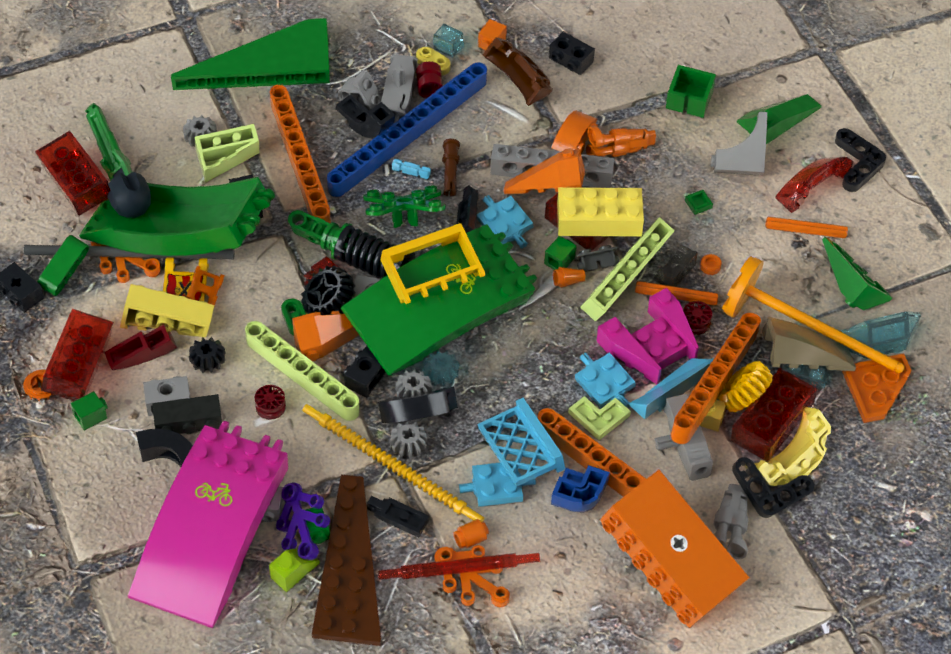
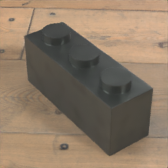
M218 394L152 403L155 429H167L179 434H192L202 431L204 425L219 429L222 424Z

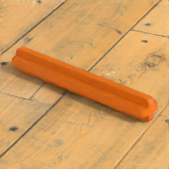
M767 217L766 219L767 229L846 238L848 233L847 226L777 217Z
M637 281L635 286V292L652 296L667 288L677 300L701 301L709 305H717L718 294L713 292Z

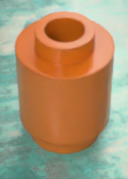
M479 519L457 528V531L453 532L454 539L460 549L464 547L467 549L487 540V534H489L487 525L484 521L480 522Z

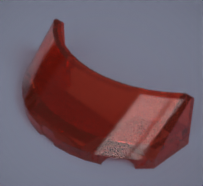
M826 157L819 159L793 176L775 198L793 213L800 206L798 200L807 198L809 190L833 174L843 179L844 175L852 168L853 161L848 157Z

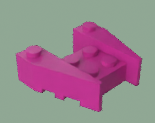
M667 288L649 297L648 313L655 321L630 334L621 322L614 317L598 326L597 342L607 354L610 352L615 359L618 358L625 362V366L630 369L635 368L643 373L645 378L656 385L660 383L662 369L686 355L689 359H697L699 348L680 302Z

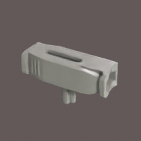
M393 54L390 58V66L387 70L381 102L395 114L393 123L410 112L417 68V58L414 56Z
M688 394L666 398V405L663 410L668 417L670 432L672 431L676 415L689 397ZM700 426L686 444L674 442L670 435L655 438L658 451L672 447L677 448L689 480L703 479L711 475L713 460Z

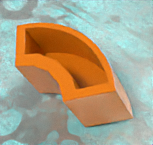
M577 110L573 111L560 127L551 148L560 152L568 148L580 149L582 154L585 142L588 140V128L590 126L598 127V124H596L597 118Z

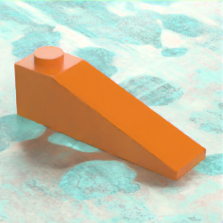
M565 149L506 181L503 190L504 194H523L530 192L532 189L538 190V193H544L546 189L553 188L555 192H558V187L582 188L585 168L580 149Z
M332 311L331 315H321L320 312H314L292 318L295 346L299 352L312 362L323 358L359 336L346 315L340 314L339 311Z

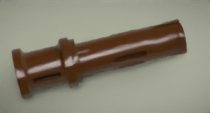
M451 138L443 142L444 155L442 162L445 164L443 194L448 196L450 191V197H454L456 195L457 165L460 160L458 155L460 142L457 139Z

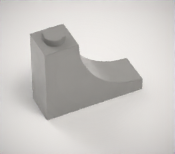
M767 112L758 113L754 130L746 140L728 149H717L715 155H711V167H714V173L764 174Z

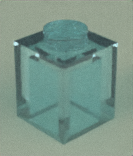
M443 24L433 35V49L452 58L458 52H461L464 47L463 32L446 24Z

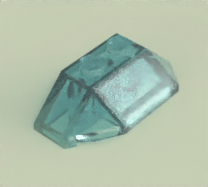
M901 312L867 320L841 332L883 354L900 353L907 349L918 328L921 314L920 312ZM848 348L851 353H854V354H856V355H858V356H861V357H863V358H865V359H869V358H867V357H865V356L859 354L858 352H856V351H854V350Z

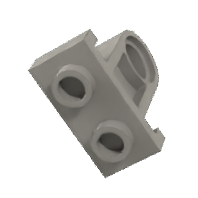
M361 70L356 77H350L338 91V97L341 101L351 94L363 106H367L369 111L382 100L368 70Z

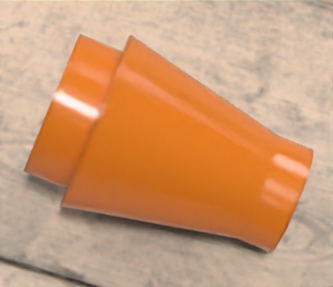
M559 267L553 271L554 285L560 286V288L585 281V271L583 269Z

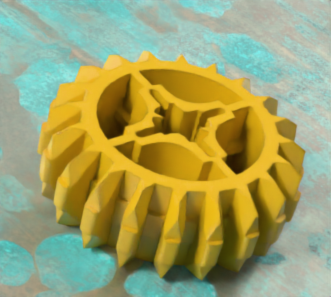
M761 361L748 363L731 376L718 399L725 403V409L729 412L740 411L754 403L757 398H760L766 392V389L773 380V375Z

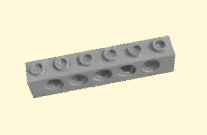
M494 144L491 155L490 175L516 177L558 154L560 151ZM581 154L585 168L582 186L611 188L614 158Z

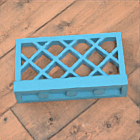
M524 398L516 400L515 407L477 424L478 429L516 487L553 469L557 473L565 470L562 453ZM514 415L518 418L516 424L506 422L508 418ZM498 426L496 433L488 432L486 428ZM509 428L513 429L511 435L501 434L502 429ZM517 431H526V437H517ZM498 439L508 441L506 447L496 446ZM513 442L522 443L520 450L510 447ZM527 445L537 446L535 452L525 451ZM507 454L518 455L516 461H507ZM522 456L532 458L531 463H520ZM537 459L548 462V464L543 466H535ZM517 468L527 470L526 474L518 478L515 475Z

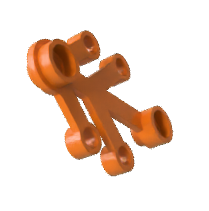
M91 241V246H106ZM100 257L99 267L101 273L110 274L113 271L111 261L108 260V257ZM115 257L118 269L116 275L120 283H126L130 279L124 260L144 269L145 274L149 277H156L161 271L160 262L155 258L145 261L140 257Z
M480 545L474 546L469 551L455 552L450 547H442L435 552V563L443 569V590L446 593H453L457 587V582L452 577V568L460 573L462 587L461 602L463 605L470 606L475 602V594L471 591L470 581L491 595V602L494 606L505 607L509 603L510 593L508 589L502 586L496 587L479 575L480 573L489 572L494 574L501 573L503 561L500 558H493L490 563L464 565L460 562L470 559L475 561L483 560L485 549ZM480 551L482 554L476 555L474 553ZM448 555L450 557L445 559L442 556ZM499 564L500 567L495 568L492 565ZM447 583H452L453 586H452V587H447L446 584H447ZM498 593H503L504 596L499 597V596H497V594H498ZM471 596L472 599L466 600L464 597Z

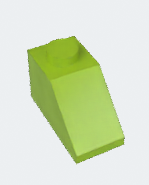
M298 548L285 550L269 564L270 577L284 591L288 592L320 564V561L317 558L310 561L300 558Z

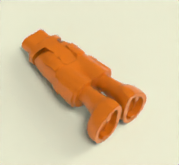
M590 126L587 133L591 144L586 146V155L601 157L611 155L612 157H617L627 153H635L642 148L647 149L648 146L655 145L656 132L655 130L648 131L645 128L611 129L609 134H603L597 126Z

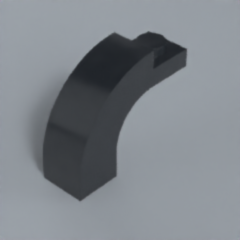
M350 94L336 104V110L349 121V127L367 138L377 137L390 127L395 120V114L382 102L369 111Z
M454 386L419 395L393 397L378 402L382 423L422 419L450 412L449 410L458 408Z
M147 429L136 432L142 462L165 458L176 462L181 468L193 446L184 436L167 429Z

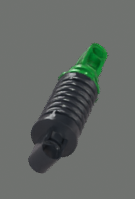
M295 210L290 213L288 222L293 233L314 244L321 245L323 250H330L332 259L347 263L349 266H354L356 269H360L377 278L382 279L387 276L380 260L382 250L396 246V244L391 245L389 241L384 242L382 238H377L368 232H362L361 229L355 230L352 224L345 223L340 227L335 222L328 223L319 217H314L301 210ZM298 221H303L302 224L295 225ZM415 252L405 255L402 261L394 263L396 270L414 260Z

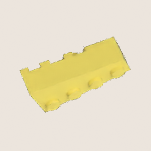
M130 284L120 328L127 329L128 325L138 326V330L146 331L147 327L158 328L164 324L169 331L175 330L180 335L207 337L215 305L204 301L188 299L184 296L168 294L164 291L145 288L141 285Z

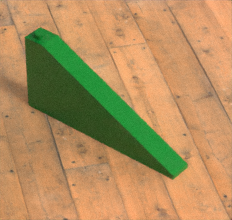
M327 18L304 20L171 74L173 90L330 83Z

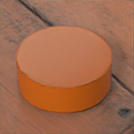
M707 254L702 257L700 268L705 274L715 275L721 270L722 261L714 254Z

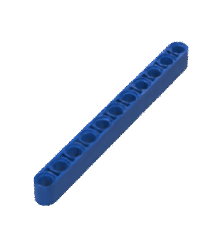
M479 62L470 65L330 171L327 175L328 193L333 197L344 195L485 87L487 83L486 65Z

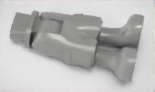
M729 484L728 490L725 491L720 509H718L715 515L714 526L717 531L714 536L726 547L727 531H731L732 535L727 551L734 559H743L747 556L748 552L747 545L742 539V535L747 532L748 496L741 485Z

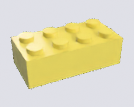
M558 187V236H642L644 224L642 188Z

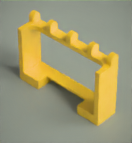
M461 223L382 250L380 259L400 302H405V304L411 303L409 296L421 292L423 298L428 297L427 289L440 285L443 291L447 290V282L460 278L463 284L467 283L466 275L473 273L475 277L485 276V271ZM458 241L470 267L405 289L394 263L402 261L407 254L438 243L445 246Z

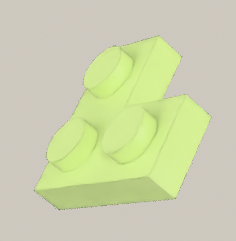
M584 396L569 408L568 413L597 440H600L630 417L631 411L616 398L599 410Z

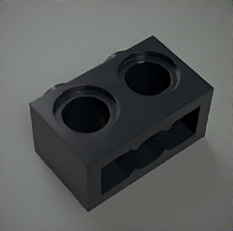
M564 31L550 44L549 58L580 76L594 62L595 48Z

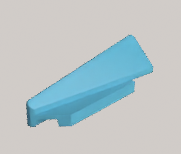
M691 358L645 393V395L632 401L629 406L644 419L656 410L661 412L666 405V398L683 395L697 384L714 358Z

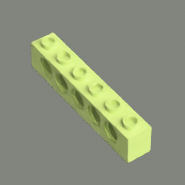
M659 217L637 240L580 308L593 320L597 321L668 240L674 230Z

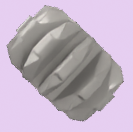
M203 115L198 118L193 116V120L187 119L183 127L184 139L186 142H189L191 147L195 146L196 136L217 132L215 121H212L210 116L204 118Z
M415 368L412 373L405 370L404 375H399L398 382L395 384L397 397L432 392L430 377L425 376L424 371L417 373Z
M406 421L405 425L398 423L397 429H392L390 444L393 446L394 453H399L401 458L408 455L410 459L412 454L420 456L421 451H425L426 442L428 441V436L423 426L418 427L417 422L411 425L408 421Z

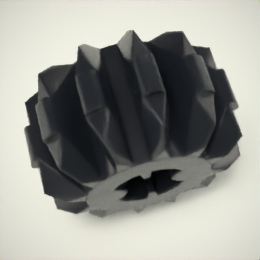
M212 336L209 340H205L202 337L201 342L195 340L194 346H191L189 349V361L193 364L195 370L200 369L202 373L206 370L212 373L214 368L220 370L221 364L225 363V348L221 345L220 340L214 341Z

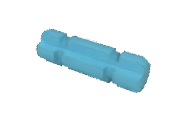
M394 159L392 162V170L400 172L402 170V173L416 177L420 175V178L429 179L431 169L429 167H420L421 165L407 161L403 163V160Z

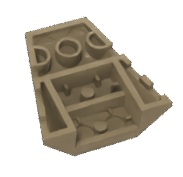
M772 317L768 319L762 329L764 340L774 342L770 355L772 367L780 368V364H789V368L807 365L810 369H818L819 366H825L828 370L855 371L856 369L848 348L811 329Z

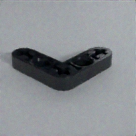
M842 128L837 131L835 137L836 145L859 160L844 175L842 186L846 191L856 192L883 168L886 154L850 129ZM862 146L865 148V151H858L855 147ZM866 168L869 170V172L862 173L859 171V169Z
M747 457L739 458L732 466L734 476L745 494H747L757 513L763 518L772 517L805 498L814 490V482L811 477L802 475L771 492L751 459ZM741 465H746L748 469L746 471H740L739 468L741 467ZM751 474L754 476L750 478L748 481L745 480ZM751 482H756L760 485V493H754L750 489ZM806 483L807 487L796 493L794 489ZM781 491H786L790 494L789 502L782 501L780 498ZM775 500L776 504L774 506H772L770 509L764 510L763 506L765 504H769Z

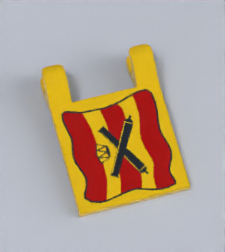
M166 257L163 291L168 294L186 297L194 272L175 271L174 258ZM207 258L199 259L200 270L208 272L209 264ZM205 275L201 276L200 282L206 285L207 276ZM196 292L195 300L205 302V294Z

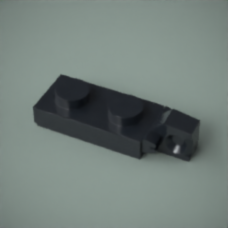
M470 185L464 188L463 199L458 203L456 224H462L466 233L475 229L476 213L478 210V190L470 187Z
M371 496L367 502V509L375 513L374 516L379 518V520L418 538L430 519L429 515L390 497L389 499L384 498L382 501Z

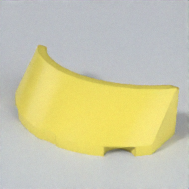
M805 407L800 426L790 444L775 457L754 463L766 484L771 486L785 485L799 476H808L812 470L816 469L827 450L825 444L827 435L831 434L830 424L819 409Z

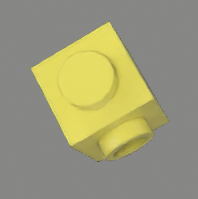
M716 400L700 426L719 432L725 415V403Z

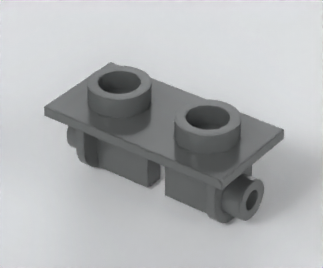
M611 245L600 247L597 251L591 252V249L580 251L574 261H580L577 263L578 270L583 269L585 272L598 269L597 261H600L601 268L616 266L619 262V256L614 254L618 246L611 248Z

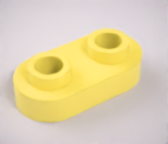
M421 47L417 50L416 58L419 65L427 61L436 62L441 67L442 76L449 73L450 60L430 47Z

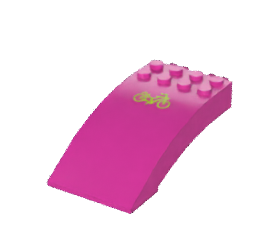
M223 421L219 429L204 425L166 496L146 543L128 594L130 599L210 628L214 627L233 591L232 588L260 522L289 469L288 454L281 451L283 440L278 439L271 448L268 447L271 438L268 435H264L260 443L240 437L242 426L236 425L231 434L227 433L230 424L227 421Z

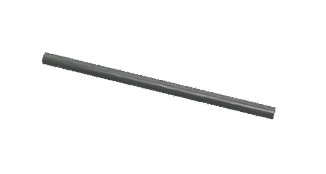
M24 245V255L54 256L61 245ZM89 246L90 248L86 255L94 257H173L234 260L235 251L234 249H225L218 253L164 256L128 252L110 246Z

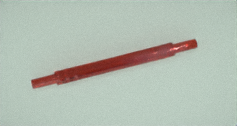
M511 553L403 565L397 569L379 570L378 577L379 580L400 577L403 580L518 567L517 564L540 562L539 553L522 555Z

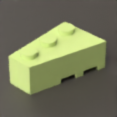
M254 124L195 137L196 152L205 183L260 153L259 139Z

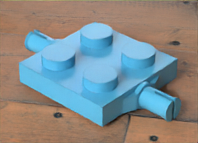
M490 195L485 196L483 202H485L488 208L476 214L482 226L487 224L494 234L503 232L506 237L501 241L502 245L507 242L516 241L521 249L526 247L528 243L522 235L534 228L533 222L512 196L497 203L493 201Z
M610 352L595 361L587 353L582 354L580 360L583 361L586 367L575 374V380L599 408H603L614 398L629 408L630 402L624 395L636 386L633 378Z
M501 462L472 466V483L459 484L460 493L474 492V495L477 497L478 507L523 502V486L536 485V479L534 478L516 487ZM518 468L515 473L517 478L521 476V474L518 472Z

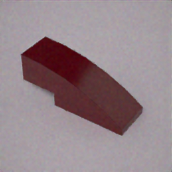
M163 324L147 334L140 331L105 351L104 354L110 368L118 370L151 361L171 352L177 346L171 332Z

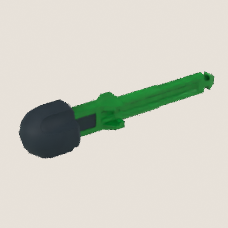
M92 103L85 112L103 157L100 161L101 166L110 179L108 185L111 191L108 193V198L111 206L120 216L127 218L139 217L145 214L151 205L150 188L141 174L132 171L130 167L131 162L121 152L102 109L95 103Z

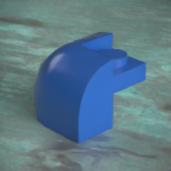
M589 465L585 474L566 468L563 476H559L555 485L551 505L580 513L594 509L604 493L610 472Z

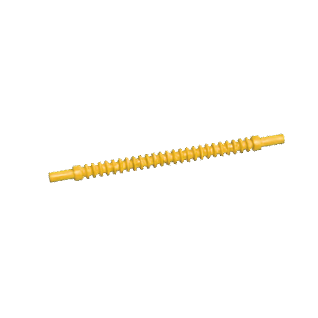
M304 405L302 411L319 421V425L323 428L327 427L328 431L332 430L333 434L337 433L338 437L342 436V440H347L348 444L352 443L353 447L357 446L358 450L362 449L363 453L367 452V456H372L373 460L377 459L378 463L382 462L383 466L387 465V468L389 470L392 469L393 473L397 472L398 476L403 475V479L408 478L409 483L413 482L414 486L418 485L419 489L423 488V492L428 491L429 496L433 495L434 499L439 498V502L444 501V505H449L450 509L454 508V512L457 514H464L473 521L479 519L480 522L484 521L485 517L469 508L465 501H458L457 496L453 498V494H448L447 490L442 491V487L437 488L438 485L436 483L432 484V480L427 481V477L422 478L421 473L417 475L416 470L412 471L411 467L407 468L406 464L402 465V462L400 460L397 461L396 457L392 458L391 454L386 455V451L377 448L375 444L371 445V441L366 442V438L361 439V435H357L355 431L352 432L350 428L347 429L346 425L342 426L341 422L337 423V420L332 419L327 413L322 414L310 405Z

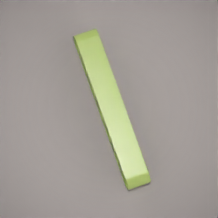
M252 321L246 325V342L251 349L344 420L352 421L358 418L360 413L359 398L355 393L261 322Z

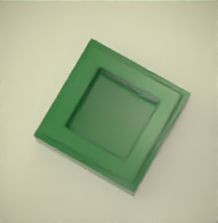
M704 190L685 196V202L694 215L713 208V203Z

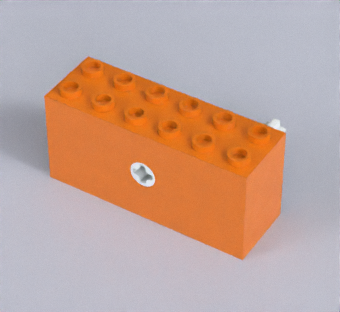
M657 470L612 505L600 519L604 530L613 535L617 540L619 548L627 552L632 558L633 565L646 575L648 583L660 592L663 601L674 609L679 621L687 625L688 628L750 578L660 470Z

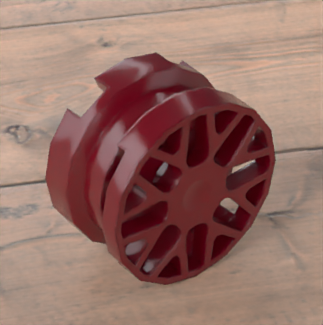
M693 301L686 304L683 311L692 333L700 335L707 332L711 326V308L701 301Z
M265 385L256 391L254 396L255 407L260 417L272 420L279 418L285 412V393L280 387Z

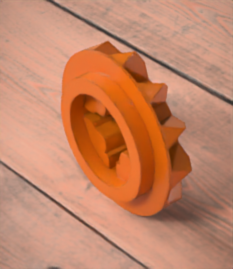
M36 370L25 378L23 388L25 394L30 399L35 398L40 401L46 398L49 400L52 394L56 395L59 382L53 372ZM38 381L45 385L44 390L38 387Z

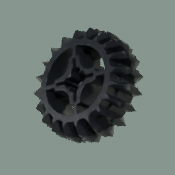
M326 266L325 269L319 268V272L317 274L313 273V277L307 279L308 284L303 286L305 291L301 293L303 297L301 303L308 314L320 312L321 315H331L332 311H339L340 314H344L341 307L353 299L351 296L356 293L354 291L356 285L351 275L344 269L336 266Z

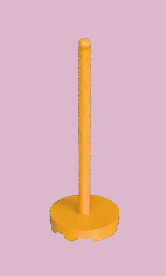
M752 256L746 260L739 271L741 274L727 294L729 296L723 304L722 309L725 314L735 318L750 296L892 371L895 370L896 373L903 372L904 365L897 360L754 287L764 262Z

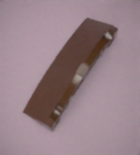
M496 37L482 54L511 79L523 94L528 106L548 96L553 91V88L549 86L551 82L544 72L525 53L517 50L509 41Z

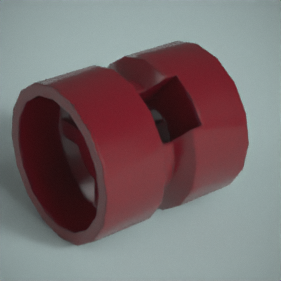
M427 61L421 63L416 68L418 93L423 98L427 99L443 87L441 67L438 63Z

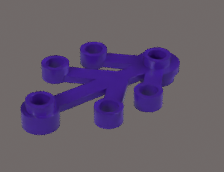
M288 483L281 492L285 505L280 518L276 522L277 530L287 532L281 546L284 550L295 549L297 541L294 537L298 529L302 540L298 547V555L300 558L310 561L317 558L319 548L311 540L306 520L315 523L318 527L326 528L330 523V517L323 513L316 514L303 510L300 501L309 503L310 507L320 509L324 505V498L317 494L310 495L304 493L301 485L298 483ZM292 509H293V513H294V514H293L292 519H291V521H290L288 518H289L290 513H291V511H292Z

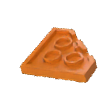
M904 353L889 356L904 365L902 373H896L895 370L892 371L873 360L854 363L856 366L855 371H842L863 423L885 419L912 371Z

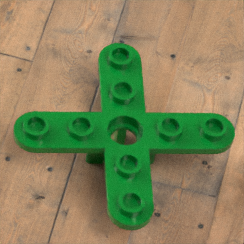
M426 186L425 190H414L406 196H397L394 192L379 193V190L375 189L368 190L367 194L363 195L364 201L377 203L369 205V208L366 209V215L380 216L392 212L394 228L400 227L403 224L402 211L407 210L410 226H418L417 210L438 212L446 209V204L441 203V200L428 201L429 199L441 196V190L437 189V186Z

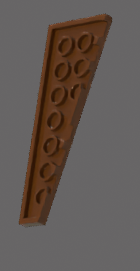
M341 474L313 623L312 638L381 646L364 479L361 476Z

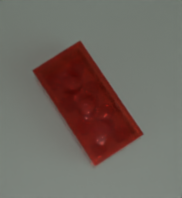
M71 131L66 132L35 151L43 168L78 216L108 199V193L111 190L107 179Z
M72 309L43 376L41 391L72 401L86 396L110 340L114 322Z
M779 368L773 375V380L766 389V392L748 406L732 427L730 441L766 462L770 461L802 419L803 409L805 407L811 408L814 405L817 393L816 387L782 368Z

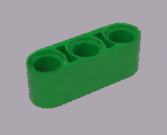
M69 235L42 272L37 283L41 285L42 289L53 296H57L87 255L90 248L89 245L73 235Z

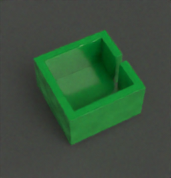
M678 65L667 93L666 109L682 113L686 110L687 114L704 118L714 91L716 74Z

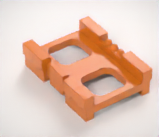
M196 266L186 298L195 300L196 292H201L209 296L208 304L215 305L218 298L216 295L222 286L225 275L217 276L200 270L201 267ZM205 275L213 278V286L202 284L200 282L201 276Z

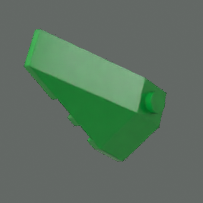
M806 94L751 110L739 118L737 123L751 134L756 125L758 113L767 112L766 144H768L819 110L821 105Z
M826 237L822 239L839 289L846 297L845 302L850 307L867 310L889 302L892 299L891 295L882 285L868 277V272L853 262L854 259L843 248Z

